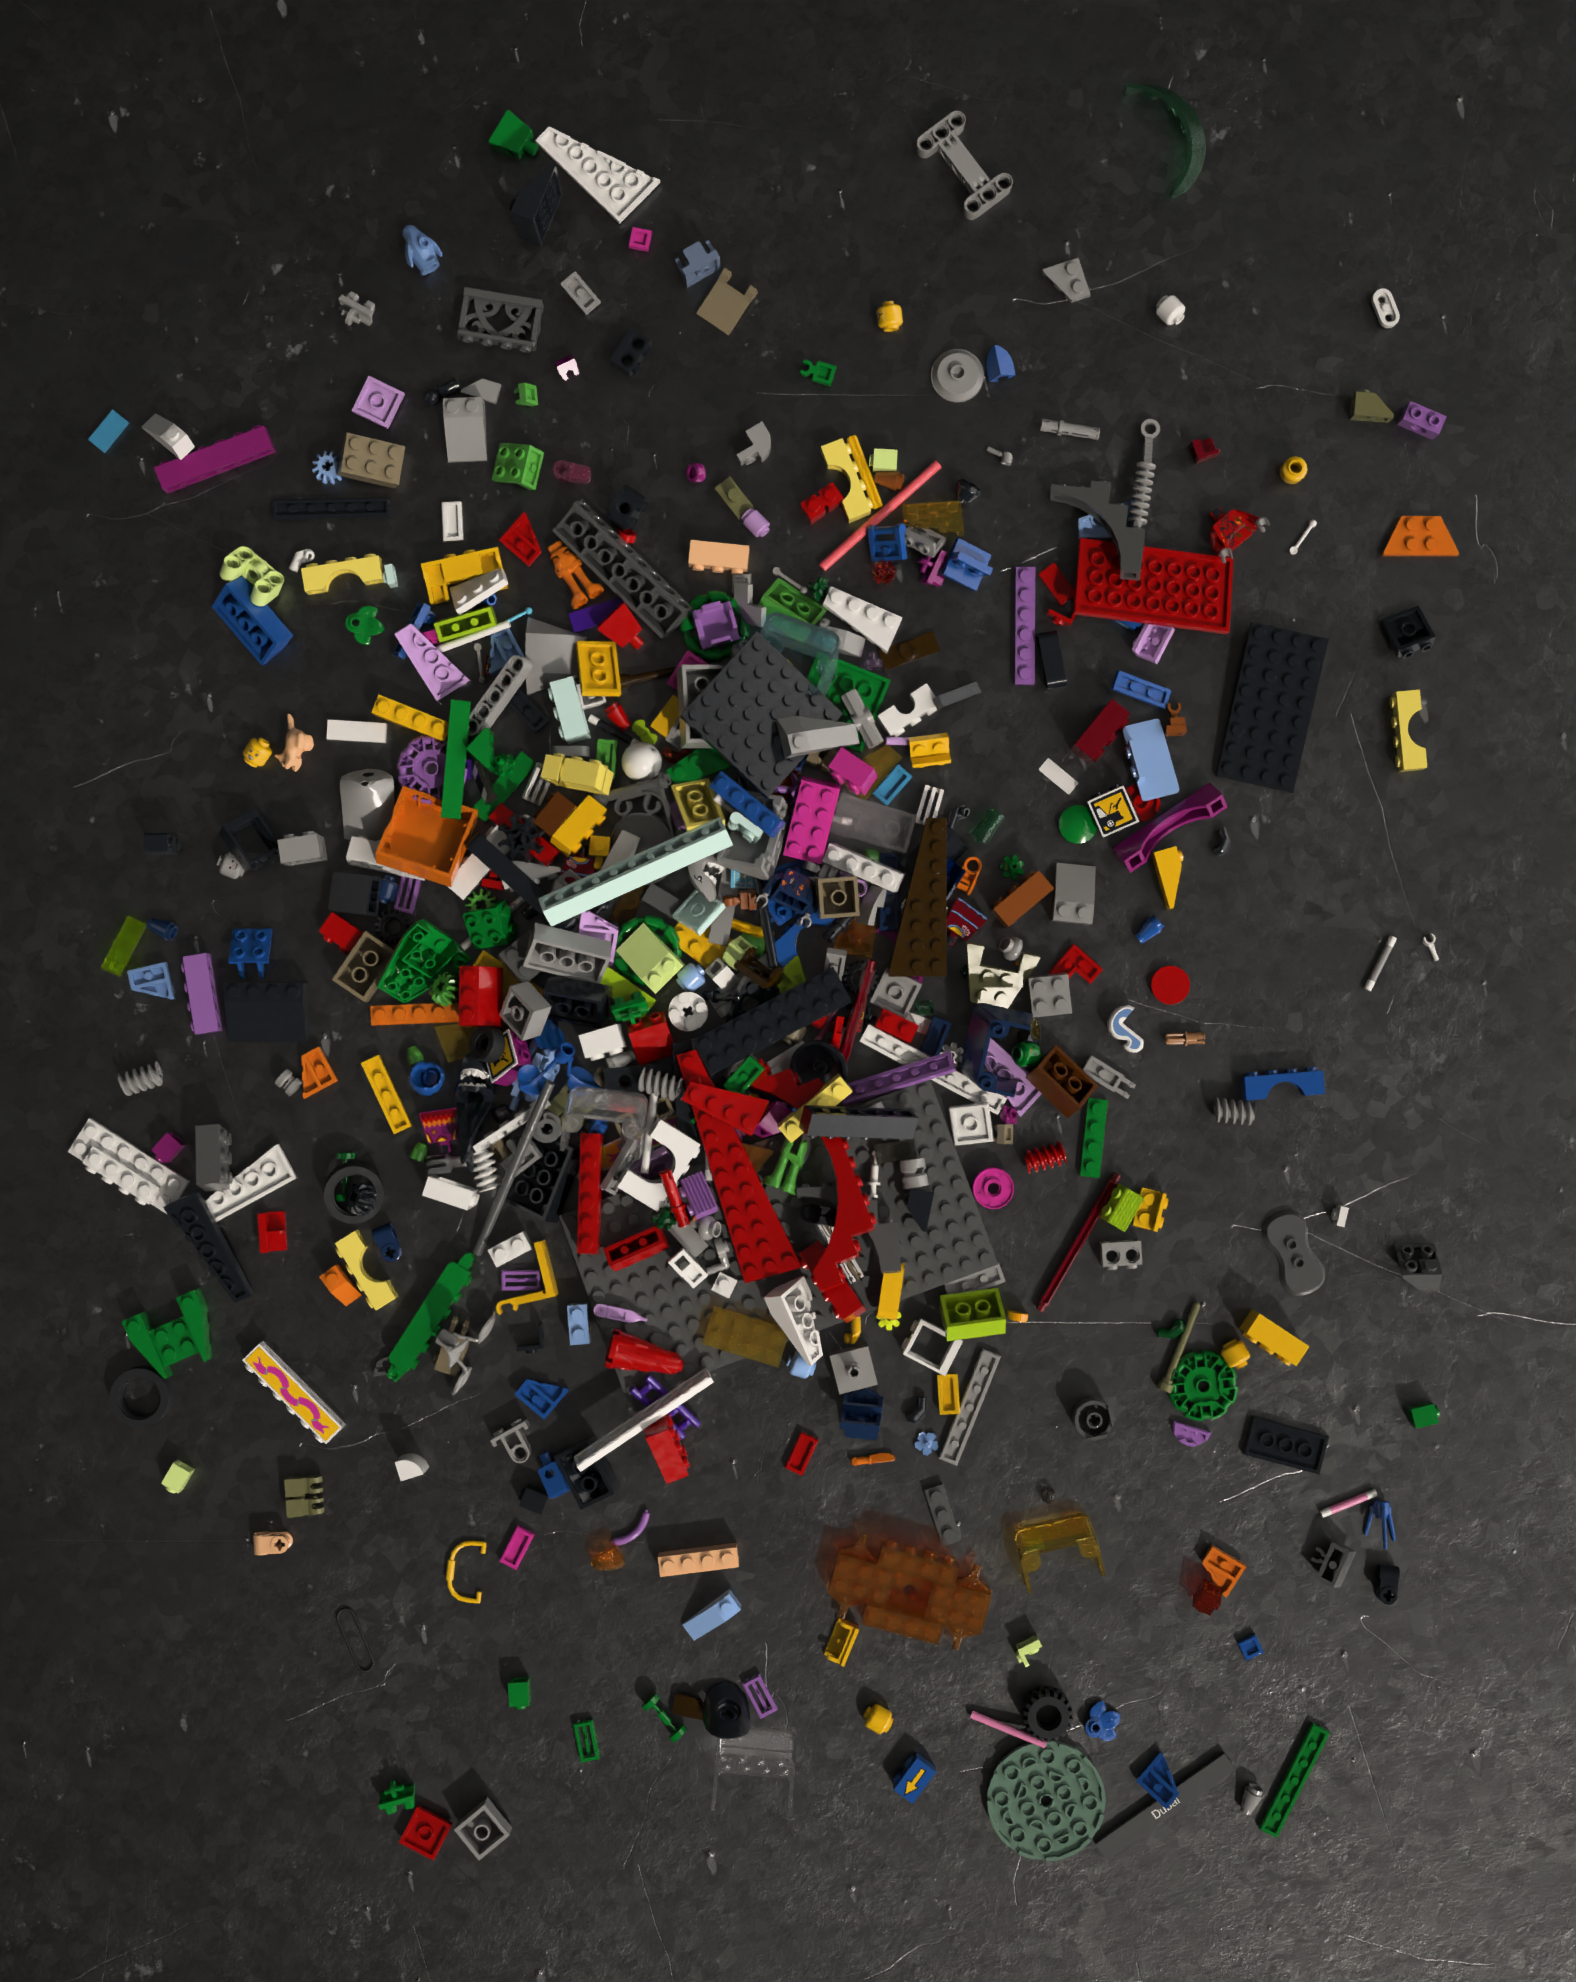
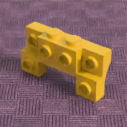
M494 547L476 552L474 549L466 550L462 555L448 554L444 556V559L421 563L430 604L436 605L450 602L448 590L450 585L466 582L499 568H502L504 571L499 548ZM508 585L500 590L508 589Z

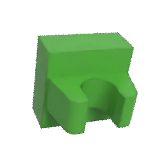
M525 382L518 384V388L514 392L519 394L520 399L515 401L516 404L531 407L537 406L536 386Z

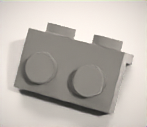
M914 521L906 528V533L904 534L906 546L912 547L932 558L935 557L946 543V537Z

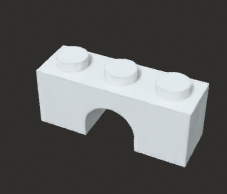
M927 683L910 694L909 697L914 703V710L911 713L902 714L893 705L877 716L878 721L889 737L893 735L895 737L900 736L905 732V727L908 725L913 727L922 721L920 717L926 713L930 716L937 711L932 700L936 696Z

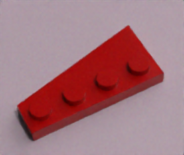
M694 1082L688 1083L680 1099L749 1136L753 1135L769 1103V1100Z

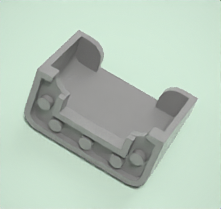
M748 791L785 821L786 824L774 838L763 831L756 845L753 842L751 844L746 842L741 837L742 834L739 831H732L730 839L733 845L717 852L716 861L720 866L769 881L776 869L790 822L791 812L782 796L770 795L765 799L758 792Z

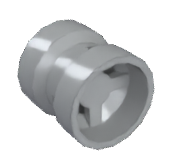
M288 1069L275 1081V1084L279 1088L282 1087L289 1097L303 1083L299 1078L293 1077L292 1072Z

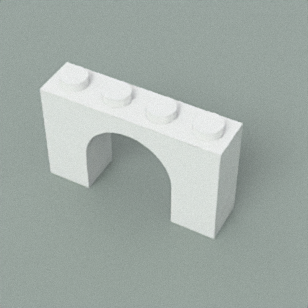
M658 1117L647 1134L670 1149L673 1156L671 1171L676 1186H678V1179L681 1174L685 1175L688 1171L690 1160L692 1158L695 1159L699 1154L700 1143ZM627 1167L615 1183L618 1188L657 1212L660 1208L663 1209L668 1201L661 1179H645Z

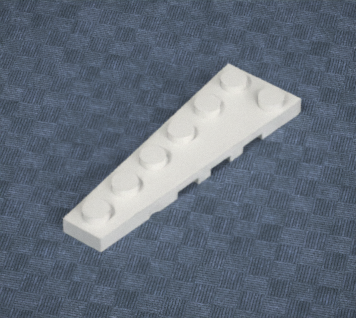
M277 1144L233 1178L230 1190L216 1191L205 1200V1203L214 1220L218 1222L298 1177L280 1144Z

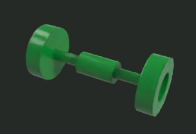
M335 1153V1159H343L344 1164L347 1163V1159H355V1153ZM349 1176L341 1180V1183H343V1194H335V1200L347 1201L345 1196L348 1195L347 1183H349Z
M654 1693L641 1707L645 1711L651 1707L654 1708L661 1721L673 1730L669 1739L674 1743L687 1731V1728L684 1724L676 1728L671 1723L670 1717L655 1705L660 1697L657 1693Z

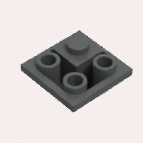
M1435 1244L1395 1245L1402 1278L1418 1290H1438L1443 1274Z

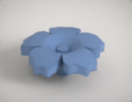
M922 1431L917 1437L919 1441L915 1442V1448L919 1451L922 1450L923 1455L928 1456L932 1453L931 1449L937 1450L939 1447L938 1442L935 1440L937 1436L930 1432L926 1436L925 1432Z

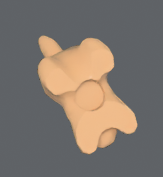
M287 714L288 732L285 738V749L283 753L275 754V757L285 769H289L292 766V770L296 772L302 764V752L310 751L314 746V741L311 735L296 729L291 714Z

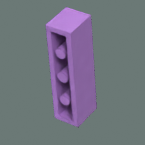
M202 953L184 956L181 962V969L186 976L184 988L189 995L187 1007L189 1012L192 1013V1020H190L191 1030L195 1032V1035L223 1031L211 954Z

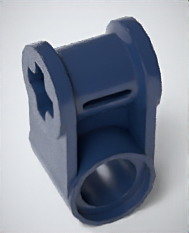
M389 1222L372 1230L373 1238L383 1259L389 1262L398 1260L402 1256V1248L393 1225ZM390 1248L391 1250H396V1253H394L393 1256L388 1255V1252H390Z

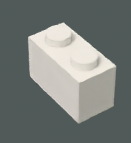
M524 1230L488 1249V1252L497 1268L533 1249L534 1246Z

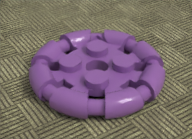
M421 735L408 743V747L404 751L402 750L397 762V769H399L398 780L401 787L405 786L417 790L414 786L418 782L422 785L419 791L442 800L446 755L442 750L447 748V738L445 742H442L433 737ZM432 743L433 749L426 750V744ZM414 751L418 752L419 754L414 759L410 757ZM431 763L437 766V771L434 774H428L427 766ZM465 767V775H464V784H465V781H466V778H467V771H468V769H466V767ZM408 768H412V775H407ZM431 789H438V794L432 795ZM417 795L413 796V799L418 801ZM421 799V803L432 804L430 799Z

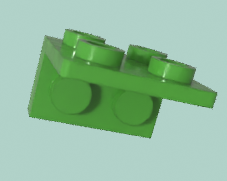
M500 443L492 480L495 482L515 483L529 490H536L544 452L531 445Z

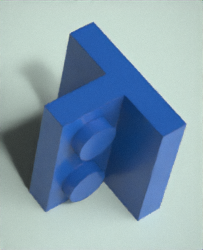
M956 538L941 575L972 591H977L982 577L990 576L993 568L988 566L991 554L960 538Z

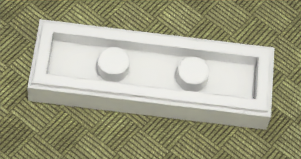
M328 720L327 740L386 743L387 723Z

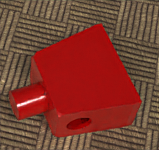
M624 601L597 626L601 633L622 648L630 643L637 650L644 644V641L637 635L642 630V627Z

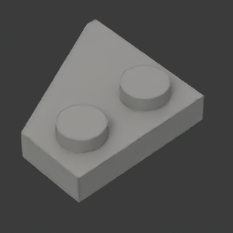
M1079 258L1042 270L1043 275L1047 276L1071 303L1090 297L1091 294Z

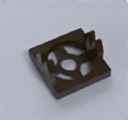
M749 947L743 957L734 964L737 970L763 989L779 985L782 981L781 975L784 969L779 966V968L776 967L772 971L755 959L754 956L757 951L755 947Z

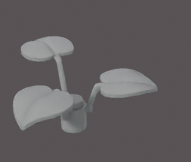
M494 1310L492 1316L485 1323L477 1337L472 1338L459 1335L456 1332L451 1334L443 1329L435 1340V1343L445 1348L444 1350L448 1354V1368H451L456 1362L462 1367V1374L458 1378L454 1390L450 1391L453 1396L466 1383L472 1370L471 1366L467 1368L459 1359L461 1352L466 1348L468 1341L480 1344L489 1335L495 1322ZM457 1338L464 1339V1341L459 1344Z

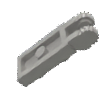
M1092 1055L1088 1057L1082 1067V1070L1091 1079L1126 1099L1130 1095L1118 1088L1120 1082L1122 1081L1130 1088H1135L1136 1084L1126 1079L1123 1074Z

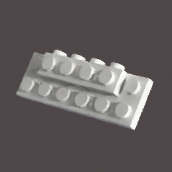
M91 1118L87 1120L68 1151L83 1161L82 1163L86 1165L85 1169L93 1174L98 1172L103 1175L101 1179L106 1183L112 1184L114 1182L119 1186L118 1190L126 1195L131 1193L136 1196L135 1201L142 1205L146 1203L152 1204L164 1213L166 1211L163 1207L178 1200L190 1182L181 1174Z

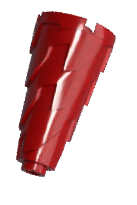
M613 1329L612 1334L614 1336L613 1338L610 1337L604 1367L659 1372L671 1375L682 1371L684 1360H681V1356L678 1353L660 1348L637 1336L622 1332L620 1329Z

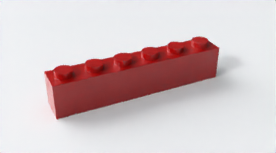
M581 1133L578 1254L600 1255L602 1188L600 1186L602 1184L603 1167L602 1134Z

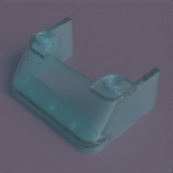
M779 612L769 614L760 634L780 653H782L784 647L818 658L817 671L821 678L817 685V690L819 694L826 696L837 669L841 644L839 636L833 631Z

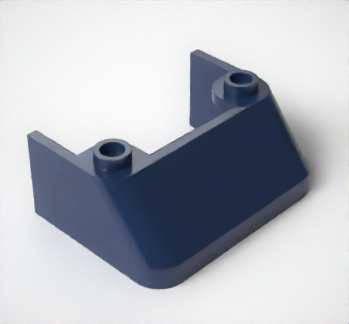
M986 1003L976 1004L970 1019L960 1065L961 1072L984 1091L1014 1097L1018 1083L1017 1080L995 1076L992 1072L984 1071L990 1038L1005 1037L1009 1032L1010 1026L1030 1030L1033 1014Z

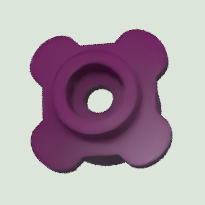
M1004 1105L1000 1110V1119L1004 1124H1017V1112L1012 1105L1009 1107Z

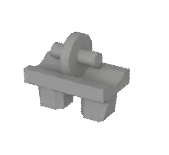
M352 291L346 296L341 294L339 297V310L342 311L341 315L346 317L345 324L351 325L354 321L357 324L362 322L370 326L372 324V315L375 311V304L368 300L363 305H360L358 303L359 296Z

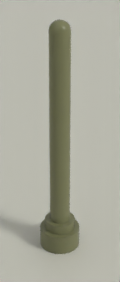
M1194 1302L1184 1325V1332L1181 1333L1166 1375L1159 1380L1156 1387L1168 1393H1171L1174 1387L1171 1385L1173 1381L1170 1380L1172 1372L1179 1363L1200 1309L1198 1302Z

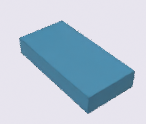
M112 409L88 440L102 452L106 453L128 426L129 422Z
M897 764L872 794L884 805L888 806L912 778V775Z

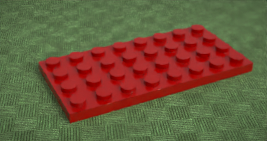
M1080 538L1078 542L1073 614L1228 634L1230 632L1234 558L1225 557L1226 563H1222L1220 556L1144 546L1140 581L1120 579V562L1113 542Z

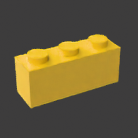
M588 795L552 835L550 844L567 857L572 852L576 854L582 847L580 843L584 839L588 840L593 835L594 827L596 825L600 827L605 821L606 817L604 815L607 809Z

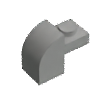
M760 422L745 431L751 446L737 454V460L741 466L753 463L757 456L763 462L770 454L771 437L764 423Z

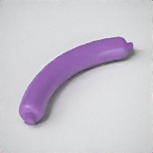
M648 1510L642 1512L638 1525L630 1533L614 1538L611 1544L615 1546L623 1545L639 1536L647 1525L650 1515Z

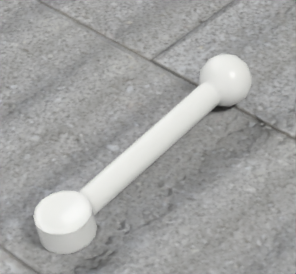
M1312 519L1309 521V526L1298 542L1290 548V554L1295 555L1297 553L1299 545L1312 527L1316 526V520Z

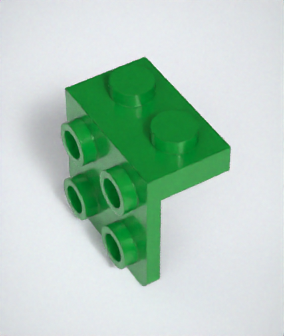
M506 899L497 901L490 908L468 911L463 914L467 931L475 949L509 944L517 936V927L513 923L511 910L507 905Z

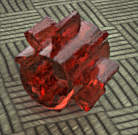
M883 559L878 561L871 572L874 580L878 584L883 581L885 585L892 582L897 572L894 568L895 565L891 561L886 563Z

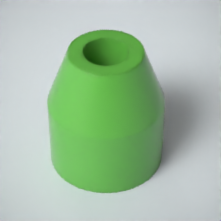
M416 1046L407 1049V1060L410 1067H413L417 1062H425L422 1052Z
M418 1142L412 1148L409 1158L423 1163L427 1155V1145Z

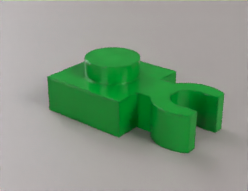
M803 360V365L808 366L809 370H800V375L804 377L812 375L813 382L831 387L836 366L818 361L817 365L814 366L811 361Z

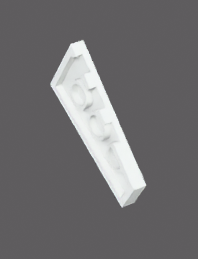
M537 1100L529 1105L531 1108L527 1111L523 1109L514 1115L515 1119L512 1121L508 1119L500 1124V1129L497 1131L492 1130L484 1135L485 1139L473 1146L475 1152L479 1153L491 1147L498 1140L526 1123ZM547 1101L544 1110L551 1106L549 1101Z

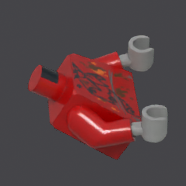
M1216 507L1209 514L1216 522L1209 529L1210 547L1221 557L1222 563H1226L1225 557L1229 556L1233 559L1232 551L1257 530L1256 527L1261 532H1265L1266 530L1263 525L1267 524L1270 526L1269 520L1266 517L1259 518L1253 514L1241 510L1236 511L1235 509H1232L1225 515L1219 507Z

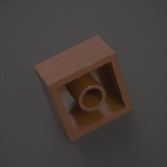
M558 791L555 794L551 793L545 801L547 805L544 809L540 808L533 816L535 819L533 823L544 830L550 837L577 808L576 805Z

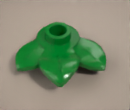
M362 607L358 613L350 614L345 620L347 630L354 633L356 641L360 644L370 645L371 636L378 635L385 630L383 624L375 618L378 609L375 607ZM352 620H357L359 625L353 626Z

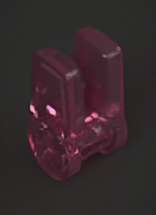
M564 460L557 461L553 466L555 478L560 482L589 484L591 469L589 466ZM565 468L566 471L563 472V475H560L559 471Z

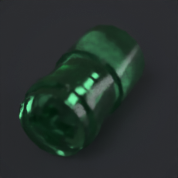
M991 807L983 820L978 823L971 833L976 839L974 842L977 844L981 842L987 845L997 828L1004 822L1005 817Z

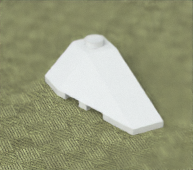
M801 1276L775 1287L764 1297V1300L775 1321L808 1366H812L823 1356L819 1332L815 1330L813 1320L816 1319V1315L811 1309L812 1293L805 1277Z

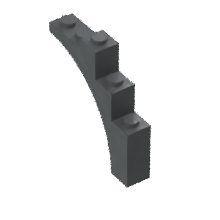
M1105 480L1091 481V488L1083 485L1051 484V501L1066 503L1083 510L1095 518L1108 532L1117 549L1120 562V579L1140 581L1146 529L1138 526L1126 527L1128 505L1122 503L1109 504L1111 482Z
M837 1178L836 1186H832V1183H821L820 1187H812V1184H801L800 1188H796L797 1198L815 1199L838 1207ZM868 1197L870 1205H867L870 1213H874L877 1223L874 1224L875 1230L867 1232L875 1247L879 1259L881 1274L901 1273L899 1225L894 1223V1220H882V1223L878 1224L877 1200H873V1197Z

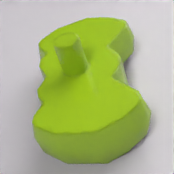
M639 719L633 723L632 731L642 741L652 745L656 743L658 736L655 733H650V730L645 725V720Z

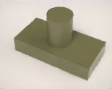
M730 476L715 487V491L738 520L741 519L750 508L754 509V506Z

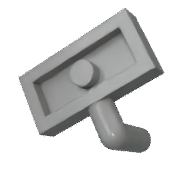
M519 1136L506 1142L507 1147L512 1152L508 1158L500 1163L506 1172L516 1151V1145L519 1144L521 1139ZM532 1140L528 1145L516 1176L543 1156Z

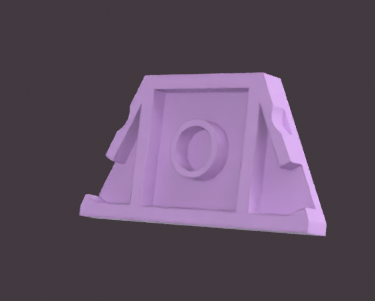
M589 910L580 913L577 933L611 941V959L607 967L612 966L616 950L618 927Z

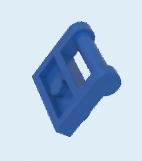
M898 523L895 526L883 527L870 525L868 527L871 561L907 559L904 535L906 533L905 524ZM895 534V539L878 540V535Z

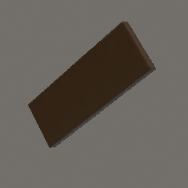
M933 631L892 645L887 654L882 650H878L885 671L940 652Z
M643 885L621 895L609 920L618 923L621 928L623 923L635 917L642 901L641 899L649 885Z

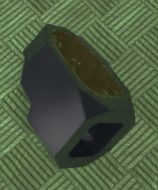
M1032 1017L1030 1030L1020 1028L1017 1032V1043L1030 1042L1039 1046L1042 1030L1037 1017Z

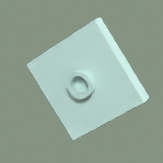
M695 889L673 913L672 917L700 936L726 906L717 899L709 902Z

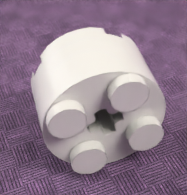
M683 992L675 996L670 1002L668 1008L669 1019L676 1028L682 1031H694L705 1024L708 1018V1006L700 995L693 992ZM691 1006L693 1015L685 1017L684 1008Z

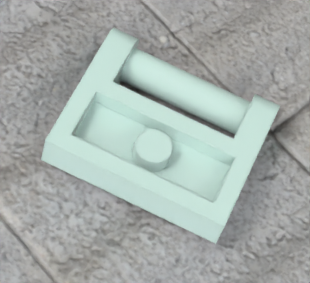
M733 812L727 825L731 831H739L742 834L741 837L750 844L753 842L756 845L763 831L740 813Z

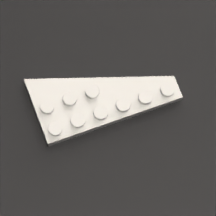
M548 127L535 140L619 224L660 184L659 179L652 178L644 174L643 171L636 170L599 150H594L589 145L583 142L580 143L554 128Z

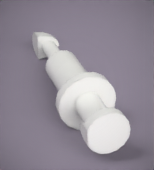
M874 1150L872 1152L874 1161L871 1166L870 1182H867V1185H871L868 1197L878 1198V1195H876V1185H880L878 1182L879 1166L877 1165L879 1153L877 1150Z

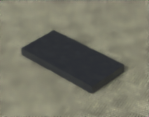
M1252 1415L1242 1454L1320 1475L1329 1436Z

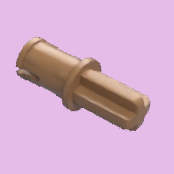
M1185 1030L1183 1033H1166L1165 1035L1166 1044H1184V1046L1188 1044H1205V1040H1203L1205 1039L1204 1032H1187Z

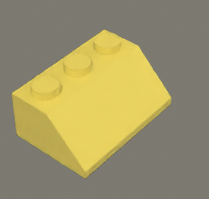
M709 778L671 785L672 793L688 831L718 817H721L725 825V818L720 805L713 800L715 793L709 787L711 784Z

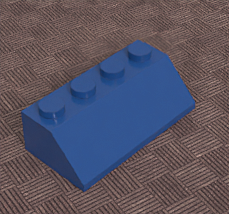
M242 576L224 586L213 603L212 608L263 666L286 647L293 634L267 604L256 606L251 602L250 595L253 588Z

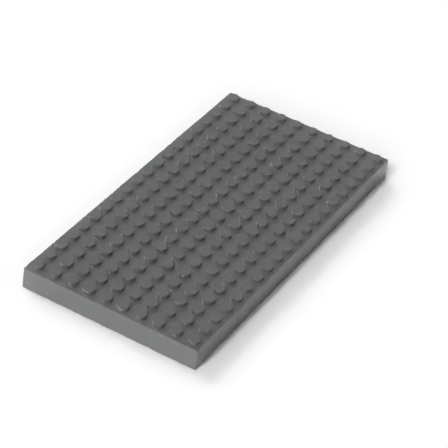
M927 1080L852 1106L867 1108L881 1101L884 1108L911 1109L919 1118L913 1139H905V1141L896 1139L880 1140L878 1138L864 1140L854 1137L847 1139L850 1147L847 1149L849 1157L853 1156L857 1167L854 1168L856 1175H860L863 1186L860 1188L862 1193H866L867 1196L870 1195L871 1185H867V1182H870L871 1166L874 1161L872 1152L877 1150L879 1153L877 1165L879 1166L878 1182L880 1185H876V1195H878V1198H873V1200H877L878 1224H881L882 1220H894V1223L899 1225L901 1263H905L900 1301L998 1265L931 1081ZM783 1133L744 1146L761 1182L765 1176L772 1174L777 1165L781 1146L786 1139ZM803 1133L793 1141V1146L790 1149L797 1153L802 1139L808 1141L802 1169L799 1168L796 1177V1186L800 1188L801 1184H812V1187H820L821 1183H832V1186H836L833 1162L822 1137L810 1138ZM924 1157L926 1169L923 1171L927 1174L929 1185L916 1188L934 1192L927 1232L921 1230L907 1209L906 1203H903L905 1191H909V1189H903L902 1177L904 1173L900 1171L899 1165L901 1160ZM788 1160L779 1189L762 1183V1186L765 1188L780 1223L784 1227L786 1235L800 1260L802 1257L799 1253L819 1240L825 1249L828 1246L818 1225L802 1219V1207L807 1204H816L837 1209V1207L815 1199L797 1198L795 1195L780 1190L791 1165ZM705 1161L690 1166L685 1175L681 1174L678 1179L679 1184L677 1188L681 1187V1179L702 1171L705 1177ZM714 1179L706 1182L717 1204L718 1211L709 1216L713 1217L715 1221L720 1222L721 1233L718 1237L705 1240L709 1246L694 1259L707 1272L706 1267L721 1263L714 1239L721 1238L722 1241H727L729 1252H726L730 1267L721 1272L738 1280L730 1298L711 1290L720 1271L708 1275L693 1289L673 1269L668 1260L684 1247L664 1225L662 1230L670 1247L669 1249L616 1272L609 1267L603 1248L657 1225V1222L651 1221V1214L655 1210L624 1191L617 1193L615 1196L612 1195L602 1199L600 1255L577 1253L578 1208L559 1215L593 1310L597 1304L602 1303L631 1309L640 1316L648 1318L647 1321L641 1320L627 1323L596 1316L607 1348L610 1337L613 1338L614 1336L612 1331L616 1328L622 1330V1332L637 1336L644 1341L653 1343L660 1348L678 1353L681 1356V1360H684L682 1371H678L677 1374L673 1373V1375L615 1368L627 1402L636 1399L629 1392L630 1387L635 1386L637 1389H640L647 1383L644 1380L647 1374H650L666 1388L691 1378L704 1368L709 1372L790 1342L771 1315L764 1297L775 1287L798 1277H805L812 1293L813 1300L810 1303L812 1312H815L816 1319H813L815 1330L820 1331L844 1322L842 1318L837 1319L832 1311L835 1307L831 1301L828 1303L821 1295L822 1292L810 1278L813 1274L809 1268L805 1270L802 1266V1268L752 1282H744ZM680 1194L682 1202H685V1205H688L689 1202L687 1198L683 1199ZM685 1207L686 1214L689 1219L691 1216L687 1210V1207ZM867 1233L854 1237V1240L858 1239L861 1251H859L860 1257L855 1258L864 1277L850 1284L846 1277L848 1285L857 1294L860 1303L867 1309L860 1315L878 1309L883 1276L880 1272L879 1259L875 1247ZM652 1388L645 1395L655 1392L656 1390Z

